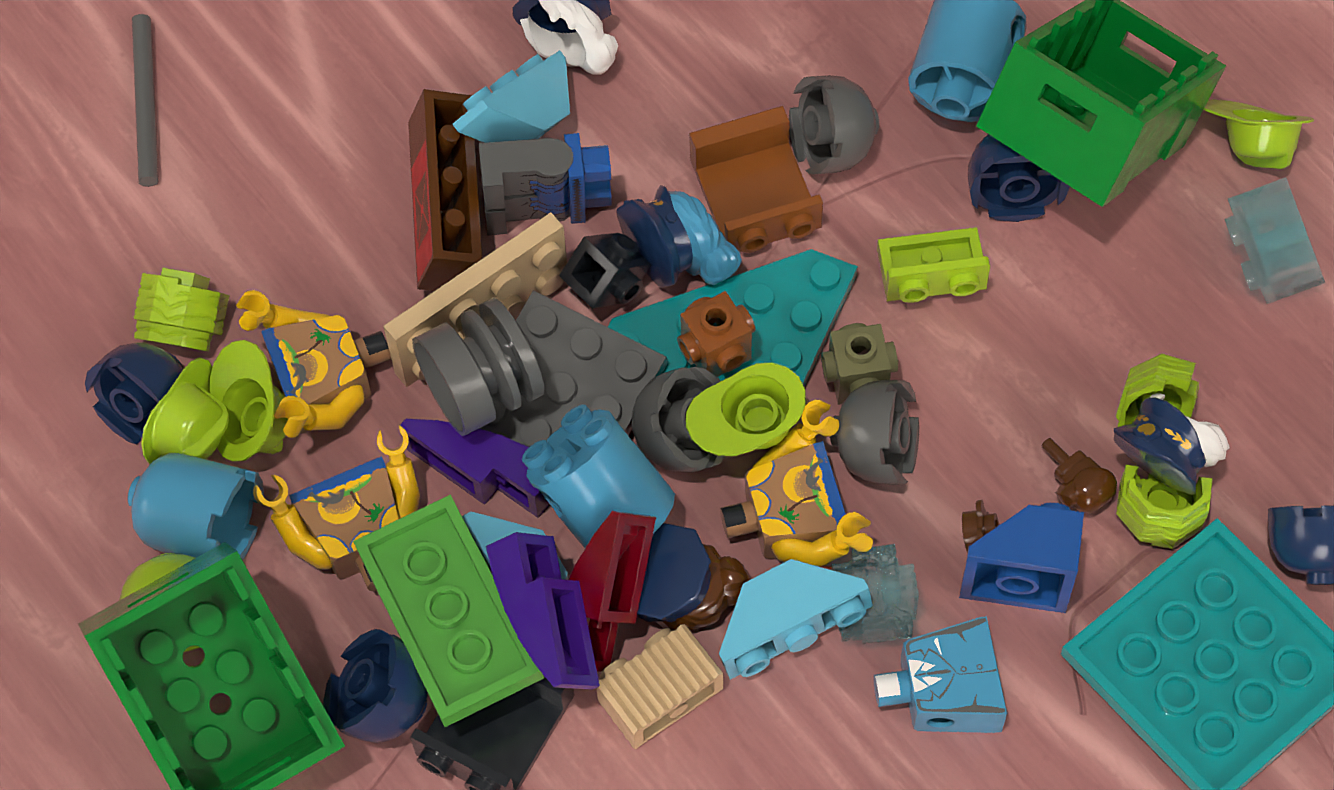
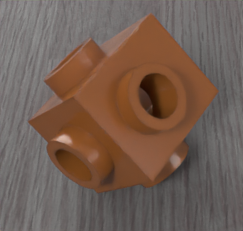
M726 291L712 298L702 297L697 299L687 307L685 312L680 314L681 335L677 337V342L685 359L691 365L695 363L697 367L705 368L718 377L752 359V333L755 332L754 322L747 309L742 304L735 306Z

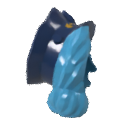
M660 185L654 200L648 203H644L642 199L626 200L617 209V218L622 233L638 245V252L651 264L647 275L661 288L674 285L679 273L687 271L694 276L700 274L705 283L716 285L729 278L737 271L741 264L742 258L739 250L725 239L716 222L707 212L706 207L699 199L689 196L685 192L668 191L665 186Z

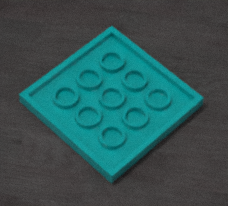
M1218 518L1067 642L1061 650V656L1191 790H1241L1334 709V631Z

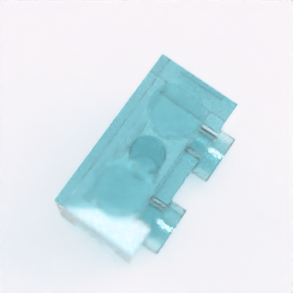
M1286 177L1228 198L1233 216L1224 220L1234 247L1244 244L1250 260L1240 264L1250 291L1261 289L1266 303L1269 304L1325 283Z

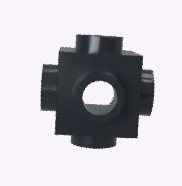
M610 233L584 236L559 276L591 308L626 304L633 300L643 287L641 280L651 267V264L638 252V245L624 234Z

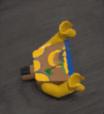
M255 290L245 292L236 304L239 309L249 310L245 311L239 319V324L243 330L253 331L261 322L266 328L261 333L281 389L285 395L274 417L276 419L288 418L283 432L290 438H294L309 430H332L344 427L362 406L364 400L368 399L371 395L365 368L391 359L382 331L353 340L344 316H330L270 304L264 294Z
M821 400L810 401L802 413L801 419L803 424L798 423L792 428L779 444L774 445L753 465L752 469L745 474L747 501L720 508L722 524L727 538L756 532L762 554L765 558H777L781 562L793 559L819 567L848 554L849 547L858 552H867L871 549L873 539L865 533H858L860 529L868 527L871 521L856 512L845 513L823 441L816 443L815 436L817 434L830 437L839 430V420L832 416L826 417L819 424L820 417L830 409L831 405Z
M399 425L403 440L401 445L394 449L387 448L383 444L381 430L378 431L377 445L384 454L389 456L390 460L386 465L382 456L289 495L292 504L288 505L285 501L288 496V486L279 476L271 475L279 487V494L274 500H266L258 485H255L253 489L255 500L261 505L271 507L273 511L271 520L292 554L317 569L331 568L338 579H346L361 573L367 589L373 592L377 590L353 541L417 511L420 501V491L412 460L405 457L404 454L409 443L408 434L401 425Z

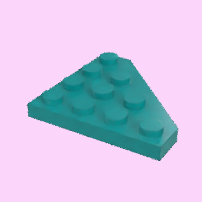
M810 249L729 277L716 285L709 284L611 319L608 328L666 356L669 363L663 373L681 367H697L695 363L691 365L685 359L677 342V337L681 335L680 314L685 312L687 307L697 299L702 297L712 298L726 291L735 306L742 304L747 309L754 322L755 332L752 333V359L743 363L738 368L718 376L719 380L723 381L740 370L756 363H776L788 367L799 376L805 388L830 335V331L855 282L858 266Z

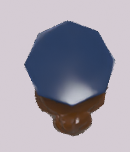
M663 523L652 536L637 616L647 622H656L663 628H669L671 631L676 630L683 624L689 630H696L699 627L713 624L720 619V614L725 608L736 605L742 585L751 580L750 575L744 565L736 558H731L730 556L721 558L712 545L702 544L696 529Z

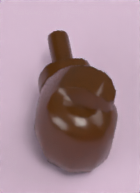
M1048 438L1043 442L1042 448L1059 464L1055 469L1054 476L1061 485L1055 493L1063 505L1073 506L1080 512L1092 513L1113 498L1116 494L1117 480L1112 472L1101 468L1081 450L1069 456L1052 438Z

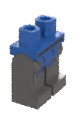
M579 133L564 134V141L555 138L479 143L488 236L507 234L506 222L542 219L550 212L559 222L570 217L571 224L585 223V208L612 206L610 186L611 164L608 145L581 148Z

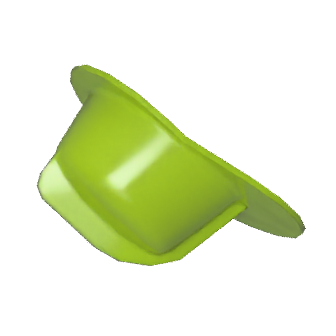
M1208 100L1203 109L1212 114L1225 117L1230 147L1235 155L1247 165L1262 168L1284 169L1288 167L1297 148L1302 124L1314 122L1312 117L1283 115L1260 107L1226 100Z
M247 340L231 342L219 353L214 361L210 375V394L226 406L229 415L228 428L224 432L217 449L224 458L233 462L246 461L256 453L275 454L281 452L283 449V439L286 436L283 428L288 418L276 419L274 414L285 395L272 384L266 355L257 344Z
M203 358L192 360L182 370L168 393L151 411L144 426L141 441L143 456L149 464L168 453H180L207 459L219 446L224 432L228 428L229 415L226 406L210 394V375L213 366L209 360Z
M756 363L705 389L693 398L686 411V429L691 440L702 450L718 456H738L756 449H767L779 444L788 435L790 428L800 420L806 406V391L799 376L788 367L776 363Z

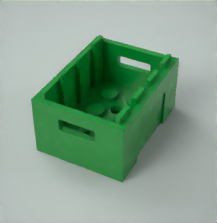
M1084 0L1014 43L976 127L1103 207L1121 194L1128 182L1160 158L1165 161L1185 146L1226 65L1217 60L1219 55L1215 52L1205 53L1120 0ZM1128 34H1133L1175 60L1176 64L1171 74L1124 46L1123 44Z
M226 542L78 623L90 648L171 790H271L345 747L238 551ZM194 645L201 647L204 652L202 662L196 666L185 664L183 653L186 648ZM224 693L230 698V707L224 713H214L210 709L209 703L215 694Z

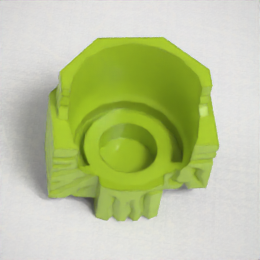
M162 268L161 275L142 273L141 287L138 291L139 296L137 297V308L135 309L134 319L137 320V331L134 334V338L209 352L212 336L214 334L222 335L223 321L225 320L230 295L208 290L210 278L196 273Z
M1161 353L1130 368L1116 414V418L1119 421L1118 427L1132 424L1139 414L1141 403L1155 393L1164 394L1165 401L1190 418L1199 390V382L1191 380L1196 363Z
M1125 465L1119 483L1116 514L1139 541L1151 543V546L1173 549L1202 529L1210 509L1212 478L1199 476L1196 483V494H1188L1166 486L1150 474L1147 479H1141L1136 474L1139 469L1138 466Z

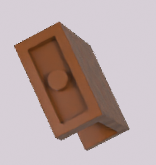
M783 106L689 133L690 161L712 217L725 239L734 245L739 252H756L764 248L768 243L788 237L792 239L803 238L811 234L815 229L822 228L823 201L820 194L811 197L789 144L790 121Z

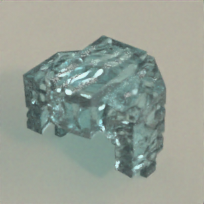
M895 544L871 547L867 552H858L852 549L849 562L831 565V570L863 578L869 587L873 604L872 607L866 609L864 617L856 623L847 627H838L842 642L852 639L853 641L862 640V643L865 644L866 642L873 643L874 641H893L897 638L900 640L912 638L913 620H916L919 600L916 573H914L915 567L914 564L898 565V559L895 557L897 554Z

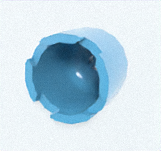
M168 453L154 460L141 476L133 480L130 486L128 504L131 506L133 529L145 545L164 553L184 554L197 558L226 542L238 551L243 560L251 547L258 529L257 526L249 524L253 502L258 503L254 498L253 489L255 485H258L264 497L263 481L258 472L185 454Z

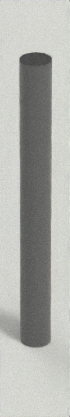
M138 14L132 17L138 182L142 186L151 187L158 184L151 18L145 14Z

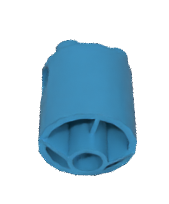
M934 0L908 77L909 90L917 102L931 112L948 119L964 122L978 121L1014 43L1025 36L1027 29L1026 15L1019 4L1014 0Z
M584 404L578 405L563 417L561 428L551 434L547 440H540L525 451L522 462L528 468L526 475L533 487L543 494L558 517L584 548H586L594 533L612 511L656 517L654 534L664 523L673 508L675 493L640 448L629 438L610 411L601 409L591 411Z

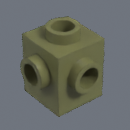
M853 323L843 326L839 330L830 331L829 351L821 352L824 379L826 383L833 382L838 405L843 404L849 394L856 388L868 382L890 380L891 373L898 372V359L894 342H885L881 324L867 326L862 323Z

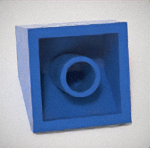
M1044 503L1040 506L1029 504L969 546L959 598L1066 613L1078 573L1084 512L1072 511L1068 506L1060 503Z

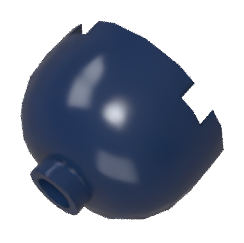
M989 134L977 144L968 164V184L972 204L977 209L978 205L988 209L989 217L998 221L1019 222L1036 219L1045 214L1044 206L1051 204L1056 198L1058 205L1062 203L1070 186Z
M146 343L120 345L87 371L85 387L87 392L94 387L99 401L93 408L102 421L117 435L137 445L142 440L144 426L151 411L168 393L182 372L183 367L174 355L161 348Z
M1322 505L1321 508H1303V506L1269 508L1268 532L1271 548L1278 562L1289 571L1306 574V584L1334 585V505Z
M373 629L361 634L340 656L348 661L340 677L331 672L326 683L323 707L333 725L340 732L363 741L373 743L386 742L399 737L422 718L427 708L428 693L401 638L380 629Z

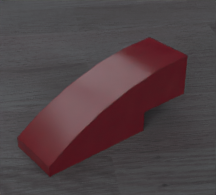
M612 511L592 536L568 579L580 582L597 672H602L611 664L618 624H635L656 521L654 516Z

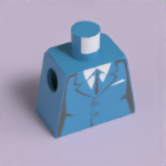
M987 616L908 639L902 646L900 658L902 671L873 675L878 707L908 703L914 730L997 733L1003 730L1007 711Z

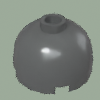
M833 75L804 77L796 85L793 93H802L799 99V107H793L789 110V134L794 155L798 162H804L807 158L811 168L805 171L809 174L837 173L850 170L867 156L873 144L875 135L879 130L878 113L873 108V104L863 88L845 77Z
M681 367L651 379L641 390L632 410V430L638 447L649 460L665 470L677 472H696L722 462L726 456H718L702 450L691 440L686 429V411L693 398L705 389L721 382L718 377L705 368Z
M905 380L868 382L852 391L843 402L839 416H833L839 420V430L836 434L830 436L831 444L833 447H838L840 457L849 471L863 480L880 484L905 485L908 481L902 476V473H913L919 444V417H909L907 402H917L915 392L909 382Z

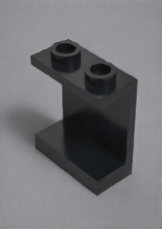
M544 676V679L447 727H444L437 714L426 733L415 728L410 736L415 754L418 756L417 762L426 770L440 777H445L447 772L466 781L464 786L467 790H519L575 696L574 688L553 687Z

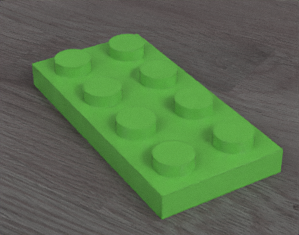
M451 495L353 541L402 642L413 660L415 668L444 727L544 679V675L536 667L519 641L502 605L493 575Z

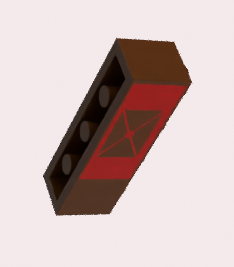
M423 89L408 122L417 289L436 291L482 259L474 138L459 133L453 126V123L467 112L463 103L471 95Z

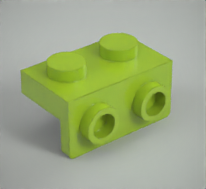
M977 227L878 239L877 253L887 301L902 300L903 302L913 303L922 301L928 296L944 294L968 296L976 293L978 290L987 289L990 262L987 256H983Z

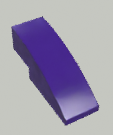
M406 418L402 422L401 426L405 428L408 434L409 443L406 449L485 505L494 493L499 490L537 518L550 505L543 494L532 486L526 476L528 468L522 462V457L529 447L505 436L482 429H477L465 436H461L450 422Z
M515 532L487 545L486 550L493 579L504 610L519 641L536 667L556 688L592 690L599 687L600 684L580 582L562 579L554 536Z

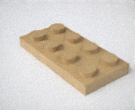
M551 212L383 326L394 372L406 387L419 379L425 380L413 350V338L447 322L464 339L465 336L461 324L462 313L472 309L480 316L479 304L495 297L503 303L513 318L516 319L533 290L547 296L555 292L563 284L564 280L559 275L567 264L564 227Z

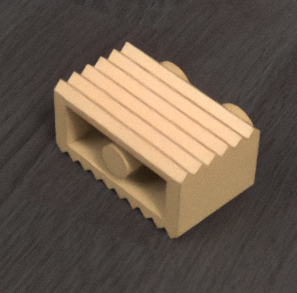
M683 624L674 631L665 628L654 634L645 643L644 651L636 655L632 660L627 661L626 658H621L607 666L600 674V686L596 688L597 697L601 706L604 707L607 714L612 718L631 746L637 749L723 689V673L687 626Z

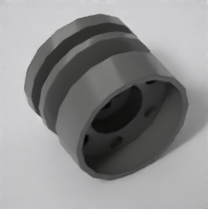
M495 297L479 304L480 316L472 309L461 314L464 339L447 322L412 339L418 365L431 393L445 417L461 436H465L496 420L495 406L491 396L493 394L510 411L521 407V395L528 401L544 395V383L534 350L523 329L503 303Z

